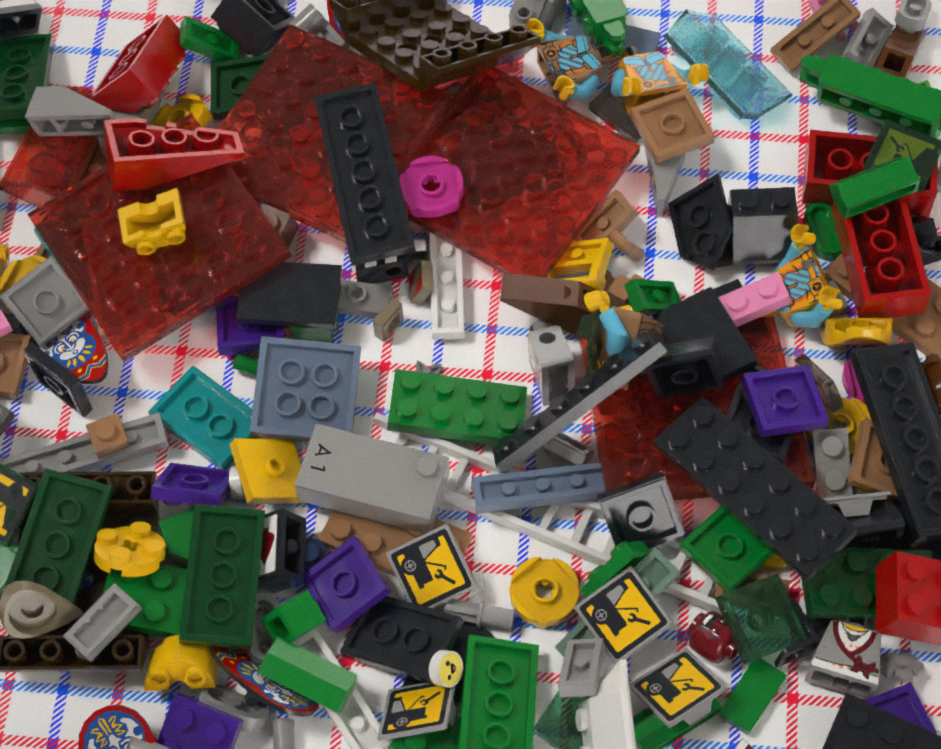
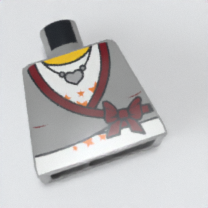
M539 321L532 324L529 328L530 332L527 334L528 353L543 406L549 405L557 396L565 395L575 387L574 358L561 327L557 325L549 327L547 322ZM557 367L556 372L551 375L549 369Z
M845 619V622L831 620L811 660L804 681L865 700L873 697L879 684L881 635L876 633V631L866 629L868 620Z

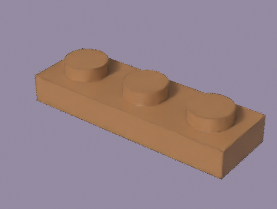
M829 0L772 46L770 53L791 74L801 66V59L806 55L813 56L859 19L861 12L850 0Z

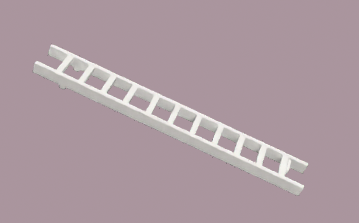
M376 412L374 425L387 430L388 417ZM390 431L399 435L395 444L405 446L407 440L410 439L429 447L427 452L437 454L439 451L458 459L459 462L445 487L442 500L476 514L474 499L455 492L468 465L471 464L490 472L489 475L502 474L495 466L493 459L441 438ZM512 468L507 473L519 472L520 470ZM593 500L566 503L584 511L571 539L548 530L560 504L548 506L539 526L517 518L522 508L512 509L509 513L495 511L477 514L597 565H605L612 557L610 552L615 548L611 535L603 552L580 544L592 516L596 515L605 519L600 504ZM680 537L664 544L679 549V544L685 537ZM681 550L673 564L680 572L687 558ZM708 575L700 593L677 584L678 577L663 591L706 610L717 611L730 620L733 619L736 607L709 597L713 596L717 584Z

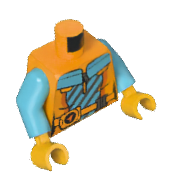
M630 46L621 54L622 59L619 69L613 74L611 93L614 96L622 97L627 113L630 115V108L681 91L686 89L687 85H698L700 81H709V68L707 64H694L690 66V69L682 70L670 63L661 52L655 51L641 54L636 46Z
M796 224L793 226L790 234L793 242L783 260L772 273L779 272L792 304L762 316L764 321L781 314L789 327L818 328L829 316L841 312L840 308H842L843 302L841 299L835 298L840 293V289L830 287L819 261L810 248L807 249L806 245H812L816 241L815 234L807 232L809 229L808 225Z

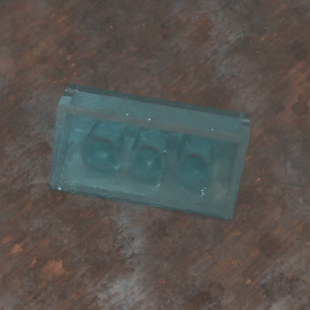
M685 9L664 36L671 45V52L677 57L685 59L690 66L694 64L708 65L709 81H706L709 84L708 90L715 97L723 99L729 105L727 110L739 120L742 118L756 120L793 95L716 15Z

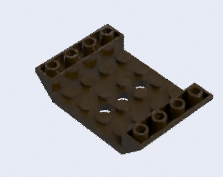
M330 0V6L347 44L417 91L518 60L540 43V36L523 25H513L507 30L495 33L487 26L481 25L470 18L469 15L453 8L452 5L447 3V0Z
M156 471L62 472L114 488L101 529H113L130 526L134 522H146L151 525V531L159 534V501L151 499L152 486L157 480ZM43 472L18 473V478L34 486V491L21 514L17 546H19ZM94 552L86 573L94 577L93 582L87 588H81L76 606L83 611V615L103 595L108 575L107 572L101 570L96 565ZM82 616L62 627L37 637L20 639L7 634V636H0V673L142 671L150 650L151 635L122 629L90 662L63 637Z

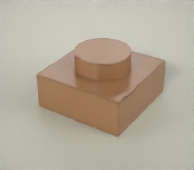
M118 413L86 424L98 459L130 447Z

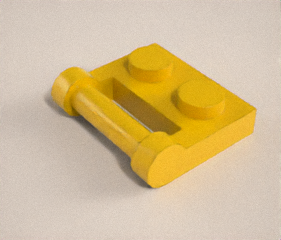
M609 238L552 244L541 277L557 279V276L589 273V276L562 279L580 281L599 291H603L606 285L605 274L614 245Z

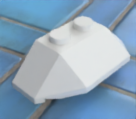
M619 660L610 666L599 680L597 695L586 696L579 704V709L576 710L575 721L577 730L582 731L583 746L580 749H636L627 660Z

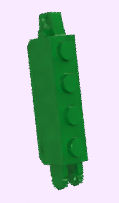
M568 0L573 16H578L584 34L590 36L595 46L603 45L607 53L612 56H620L624 53L625 43H623V39L627 35L628 9L622 0Z
M833 54L830 55L828 60L818 56L814 57V55H806L801 59L802 70L799 72V81L804 83V85L807 84L817 89V98L820 103L886 126H892L926 140L936 137L938 130H941V90L912 82L908 78H900L883 72L878 68L868 67L853 62L849 58Z

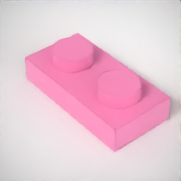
M779 272L718 297L736 327L792 304Z

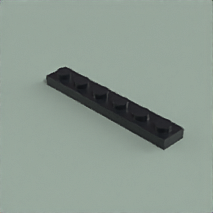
M653 327L647 333L643 332L637 335L632 340L630 346L619 354L615 353L608 357L601 368L593 374L583 376L572 390L565 395H559L554 398L548 408L538 415L529 417L522 427L511 436L507 435L501 438L495 448L492 449L495 466L502 473H507L667 353L668 350L661 334Z

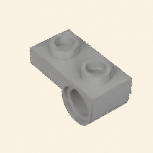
M311 3L289 23V26L309 47L330 45L332 64L350 48L339 33Z

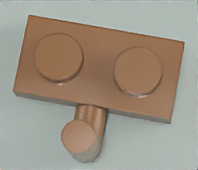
M615 190L572 235L576 241L609 238L620 251L634 260L639 261L644 256V251L627 240L621 233L640 213L618 190Z

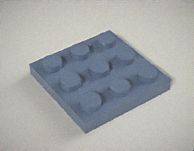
M261 336L250 436L310 441L316 424L353 432L361 346Z

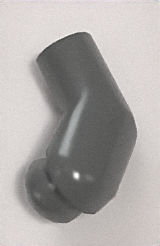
M547 0L539 19L544 29L551 31L555 19L567 8L566 0Z

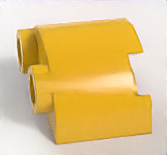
M177 188L156 195L157 199L152 203L143 204L136 202L118 209L123 244L136 248V252L140 255H149L154 253L156 248L170 244L177 245L185 241L186 224L181 196Z
M179 635L167 637L164 639L163 644L154 651L152 650L150 654L144 691L169 690L170 685L177 681L185 682L190 686V689L216 688L219 665L214 660L207 646L179 644Z

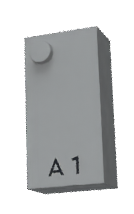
M316 424L295 482V489L298 500L301 502L421 533H428L433 529L449 478V457Z

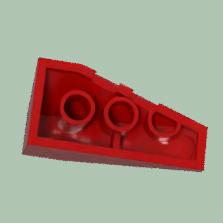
M141 118L104 120L103 123L108 172L113 192L149 189L244 158L245 154L239 134L235 131L198 127L191 131L178 129L177 123L170 122L166 123V127L148 125L147 119Z

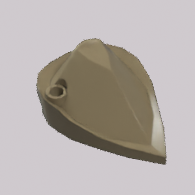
M15 581L7 585L0 599L1 624L8 634L20 639L43 635L83 615V611L67 599L47 587L31 581Z

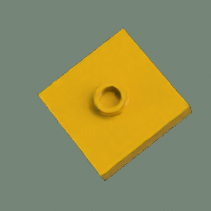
M235 438L230 443L247 504L305 503L298 500L295 489V482L301 468V463L292 439Z

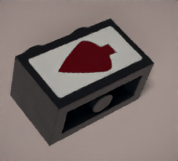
M283 508L265 514L258 579L259 588L277 593L304 584L306 518Z

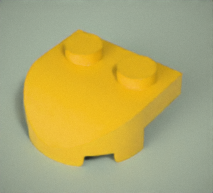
M827 318L819 327V334L824 344L832 347L891 345L893 319Z

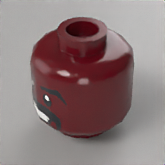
M714 610L706 614L699 613L687 631V636L690 638V648L714 664H719L725 659L733 660L742 647V642L739 641V626Z

